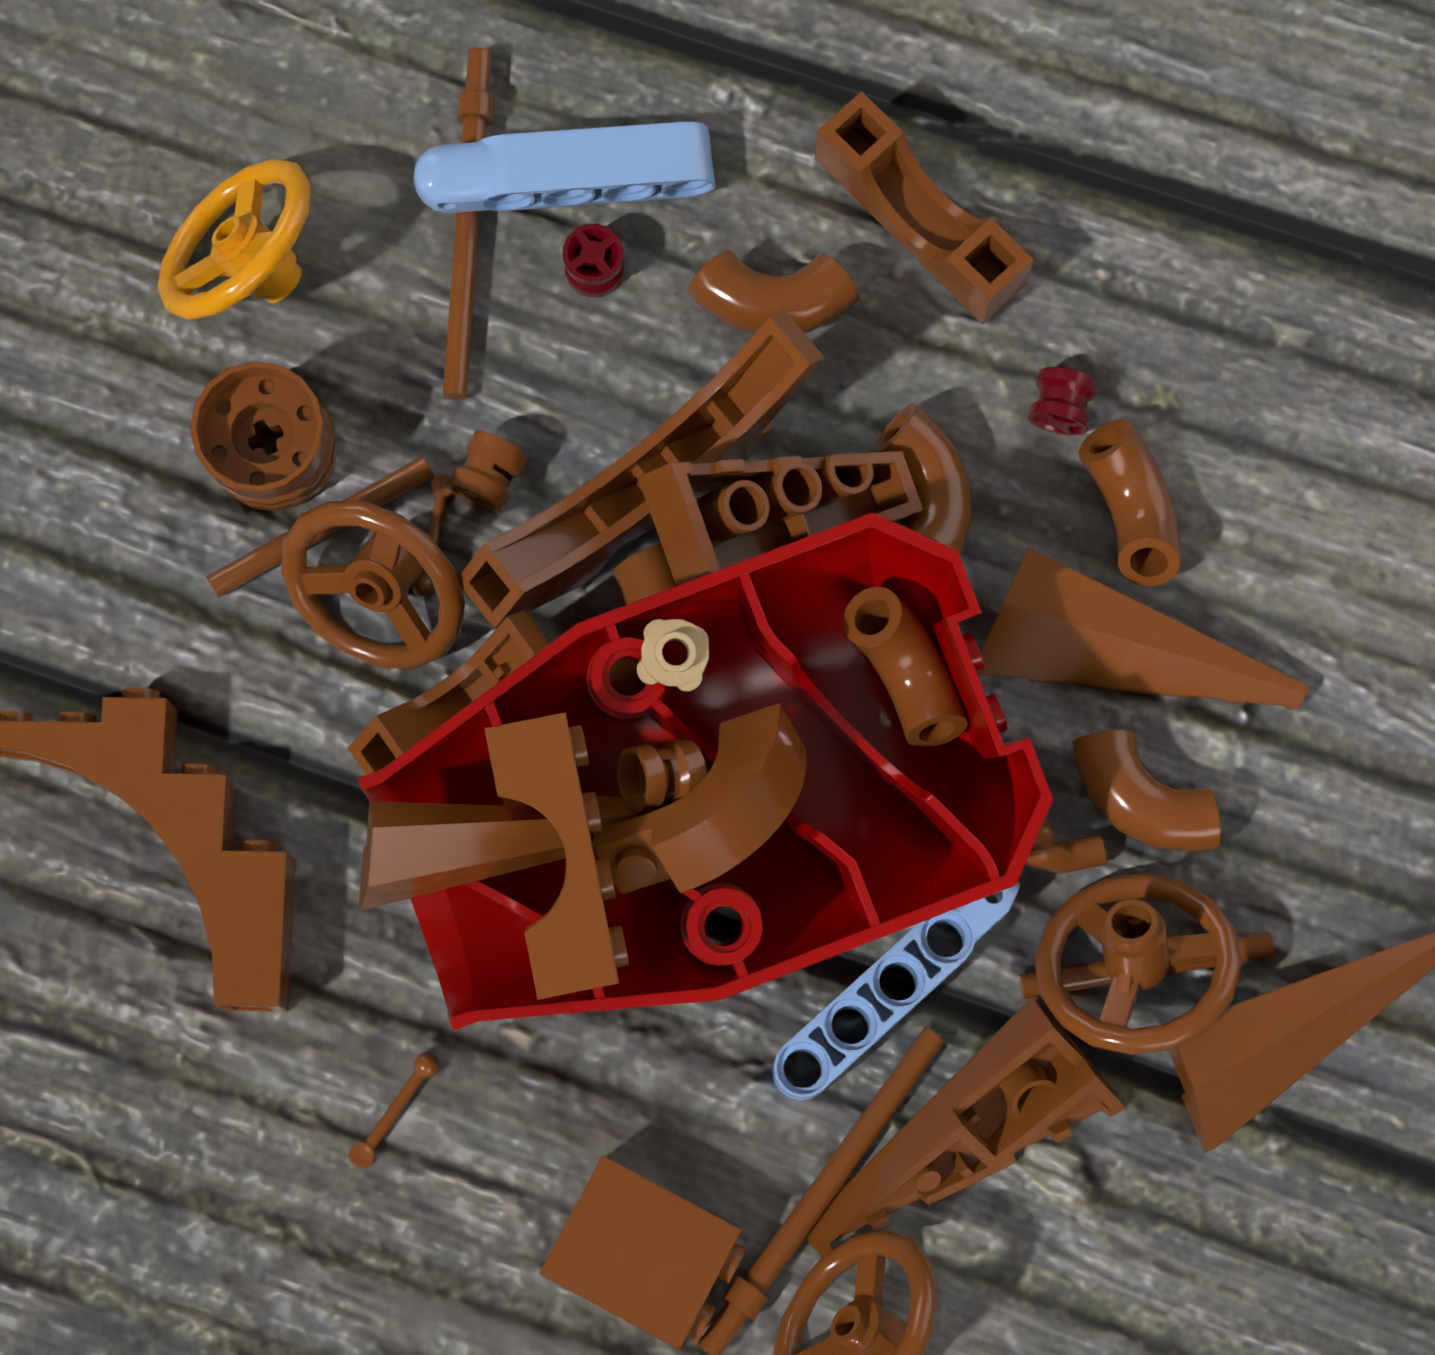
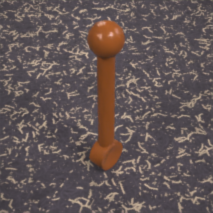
M445 473L436 475L431 482L435 501L428 535L432 537L437 545H439L447 500L455 495L447 488L446 484L450 475ZM425 570L412 586L414 594L420 598H429L435 593L432 579Z
M423 1052L416 1057L414 1073L367 1139L351 1147L349 1159L354 1166L367 1168L374 1163L376 1159L375 1148L423 1080L426 1077L434 1076L438 1072L440 1062L434 1053Z

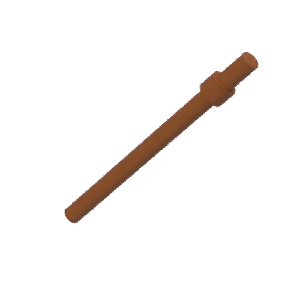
M471 48L468 50L465 91L459 94L457 120L463 124L461 143H474L486 138L487 126L493 123L495 98L489 94L492 52L485 48ZM481 211L456 213L443 397L449 400L460 401L467 399Z
M927 1027L923 1028L744 1279L737 1276L723 1295V1298L727 1300L726 1304L697 1343L710 1355H722L747 1318L756 1319L769 1300L765 1296L767 1290L944 1045L945 1040Z

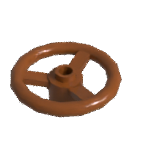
M328 501L299 515L285 536L282 544L281 574L292 604L315 634L334 647L377 667L416 669L441 659L461 635L465 599L455 568L432 537L401 514L365 501ZM334 526H359L374 532L349 565L306 567L307 548L317 534ZM424 570L432 579L440 603L438 624L431 633L409 601L407 593ZM349 593L359 605L372 611L385 612L406 645L383 644L355 634L329 612L316 594Z
M1146 873L1105 878L1070 896L1045 924L1034 958L1039 994L1059 1025L1092 1047L1129 1055L1172 1050L1208 1031L1232 1003L1242 968L1236 930L1212 898L1182 880ZM1145 898L1173 904L1196 918L1206 933L1167 937L1166 925L1161 914L1148 903L1137 899ZM1112 902H1118L1111 907L1108 913L1102 909ZM1078 925L1102 944L1106 972L1112 980L1099 1020L1079 1008L1063 985L1060 959L1068 936ZM1216 962L1209 989L1190 1011L1163 1025L1127 1028L1139 990L1151 988L1161 982L1170 966Z
M887 1230L851 1236L833 1248L826 1256H822L799 1285L781 1318L773 1355H926V1349L932 1337L938 1305L932 1264L917 1243L905 1236ZM886 1258L897 1261L908 1276L911 1302L907 1322L884 1309L882 1304ZM858 1264L854 1300L836 1313L830 1326V1336L800 1352L804 1328L818 1298L841 1274Z

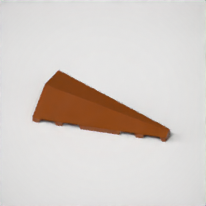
M1029 547L982 648L981 656L984 669L976 672L977 675L984 677L999 675L1027 678L1030 682L1048 683L1055 681L1089 685L1090 688L1131 693L1178 698L1193 696L1225 700V703L1242 705L1248 702L1285 706L1288 710H1298L1310 688Z
M596 796L602 828L655 811L636 813L627 807L622 797ZM501 797L500 805L370 801L366 847H363L359 907L360 910L370 909L565 859L563 844L557 831L543 814L525 803ZM668 801L663 802L660 808L658 809L670 805V803ZM591 833L590 838L593 846L594 833Z
M1435 932L1229 1006L1208 1031L1169 1050L1185 1094L1181 1096L1203 1152L1216 1149L1434 969Z
M1032 996L833 1198L806 1237L811 1247L824 1257L832 1250V1241L865 1225H868L873 1231H877L890 1225L888 1214L919 1199L929 1206L1015 1164L1014 1153L1048 1136L1058 1143L1073 1135L1071 1125L1100 1111L1105 1112L1111 1117L1122 1111L1126 1106L1068 1033Z

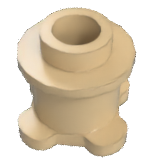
M656 619L648 623L643 631L642 660L637 665L639 679L647 685L659 682L669 687L677 686L681 691L685 692L696 689L702 681V673L709 659V638L707 633L699 626H695L682 619H668L665 621ZM677 642L685 648L686 660L683 664L674 666L664 660L662 649L666 643Z

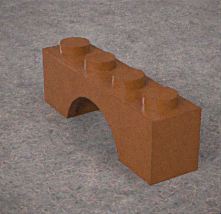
M862 91L817 130L815 160L982 325L1026 286L1034 259L991 217L979 218L973 216L952 202L921 168L908 145L905 133Z
M565 712L484 728L498 797L525 803L543 814L557 831L565 852V879L557 900L542 918L524 931L537 999L618 984L616 968L629 965L622 927L621 925L608 927L603 904L604 900L614 899L616 896L608 858L595 860L590 834L602 831L595 791L582 794L577 767L589 765L582 725L568 727Z

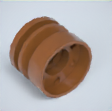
M253 361L229 367L207 383L194 404L190 433L196 456L209 474L232 497L251 508L280 511L302 505L322 490L335 468L338 441L332 419L302 377L281 365ZM269 433H274L278 438L276 440L278 451L268 455L263 450L265 447L263 437Z

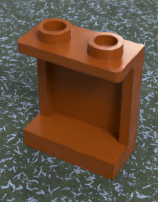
M602 1155L539 1274L680 1350L686 1337L696 1343L699 1342L716 1307L705 1302L717 1278L729 1284L747 1248L736 1243L741 1232L739 1228Z

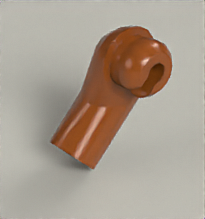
M1046 823L1042 824L1026 861V864L1057 874L1107 865L1101 834L1054 843L1053 829Z

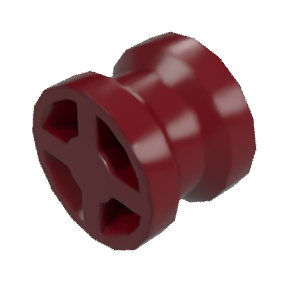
M585 224L576 228L567 236L563 245V263L569 285L577 293L587 297H603L612 293L620 285L624 276L623 246L618 235L606 226ZM586 265L596 267L599 272L590 269L583 270V267Z
M1045 367L1040 369L1036 382L1040 395L1039 399L1031 404L1028 420L1036 427L1052 433L1070 436L1085 434L1090 422L1086 408L1088 402L1095 399L1099 385L1098 382L1090 375L1070 368Z

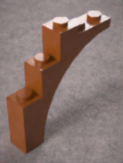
M785 310L770 316L743 348L700 391L633 449L556 504L523 524L484 543L459 575L458 580L461 588L493 628L496 629L508 616L524 609L528 613L591 582L621 545L656 529L638 480L639 476L666 464L676 462L698 464L734 459H744V461H747L774 429L769 423L825 357Z
M123 689L122 698L103 697L101 722H96V715L85 712L58 713L57 722L33 721L34 715L27 712L0 711V758L38 762L82 776L118 796L149 822L178 860L200 906L212 953L214 1005L224 1011L289 1012L296 860L287 852L279 851V843L273 841H241L240 851H233L236 784L226 774H219L220 767L210 764L181 765V774H175L178 710L168 699L160 698L161 692L154 689Z

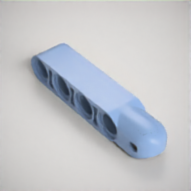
M673 122L494 135L474 143L445 144L429 148L420 155L414 169V186L418 196L424 204L435 211L443 213L486 210L512 211L688 198L706 194L716 187L709 128L704 123Z
M1017 882L1016 886L993 894L997 899L996 904L989 903L985 898L918 923L781 1048L776 1055L772 1070L774 1083L778 1090L787 1098L797 1101L811 1100L821 1094L962 965L972 952L974 944L1009 912L1020 888V883ZM937 925H945L954 929L960 937L961 946L959 953L951 957H942L932 952L927 943L928 930ZM893 967L907 971L914 983L912 996L899 1001L887 997L881 990L879 983L880 974L883 971ZM844 1010H852L862 1015L867 1024L865 1039L855 1044L843 1043L837 1039L831 1025L832 1019L837 1013ZM796 1053L811 1055L819 1064V1080L814 1085L806 1088L792 1085L786 1079L783 1069L788 1057Z

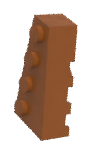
M903 451L833 454L814 458L791 456L756 461L734 459L698 464L676 462L666 464L638 477L676 586L872 512L895 521L923 510Z

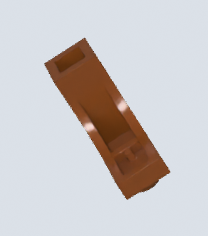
M525 609L508 616L482 646L456 671L414 699L376 715L348 747V750L366 775L383 769L549 645V642Z
M778 703L720 723L718 752L714 764L702 781L686 795L661 809L604 827L601 832L594 833L592 848L599 860L608 858L612 880L621 894L672 879L680 893L696 888L726 873L744 861L780 827L795 805L802 790L807 761V749L781 704Z

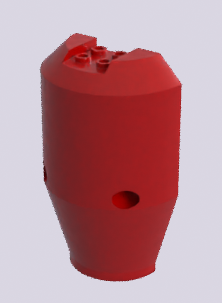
M872 512L575 624L386 767L359 777L358 781L369 802L500 805L501 797L497 795L484 728L565 712L568 727L582 725L589 765L577 767L582 794L595 791L596 796L622 797L617 780V765L623 749L629 746L648 744L657 750L661 749L664 743L669 741L692 740L701 750L708 773L714 764L718 752L720 723L778 703L783 707L807 749L805 779L795 805L774 834L744 861L717 878L682 893L679 892L672 879L625 894H621L613 881L616 898L604 900L603 904L608 927L618 925L622 927L629 965L616 968L618 984L537 999L524 931L542 918L557 900L565 879L566 858L410 898L440 982L452 1030L455 1031L479 1021L723 1000L1016 886L1052 804L1053 797L1030 737L1011 740L1003 743L1000 733L1008 730L1004 712L994 694L985 696L976 673L984 669L979 647L970 632L962 635L958 626L959 623L982 613L958 551ZM875 586L889 589L907 604L923 624L949 671L968 721L966 730L959 737L945 744L928 748H918L908 744L894 703L880 675L867 656L848 639L844 631L843 616L846 607L852 598L864 589ZM656 619L664 621L668 619H682L695 626H699L707 633L709 638V659L702 673V681L696 689L685 692L681 691L677 686L669 687L657 682L653 685L646 684L645 688L636 695L627 696L618 693L610 684L609 672L616 662L630 659L639 663L642 660L643 631L651 621ZM669 642L663 646L662 655L667 663L678 666L685 662L686 650L680 643ZM593 851L595 860H599L596 853ZM717 907H731L736 911L740 919L739 933L735 939L728 943H713L705 934L704 924L706 917L710 911Z

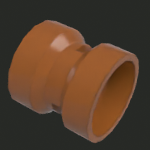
M476 430L466 446L468 458L463 466L454 469L446 485L452 493L469 504L493 514H501L510 498L507 488L513 478L522 475L529 457L524 451L509 441L487 431Z
M689 739L669 741L664 743L661 749L657 750L648 744L629 746L623 749L617 765V780L621 796L627 807L636 813L658 809L663 802L668 801L671 804L696 787L707 775L705 760L701 750L694 741Z

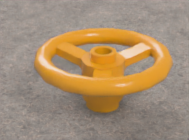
M276 158L249 165L221 182L195 206L175 233L161 262L157 289L167 312L187 320H197L220 314L249 295L255 299H264L272 304L283 300L294 290L301 278L302 269L296 263V255L291 249L296 243L309 214L311 184L300 165ZM277 183L284 185L286 189L285 205L274 230L270 231L260 221L263 187ZM236 203L235 215L223 221L212 236L213 247L211 254L186 269L198 243L214 222ZM218 276L230 277L209 291L190 295L191 292Z

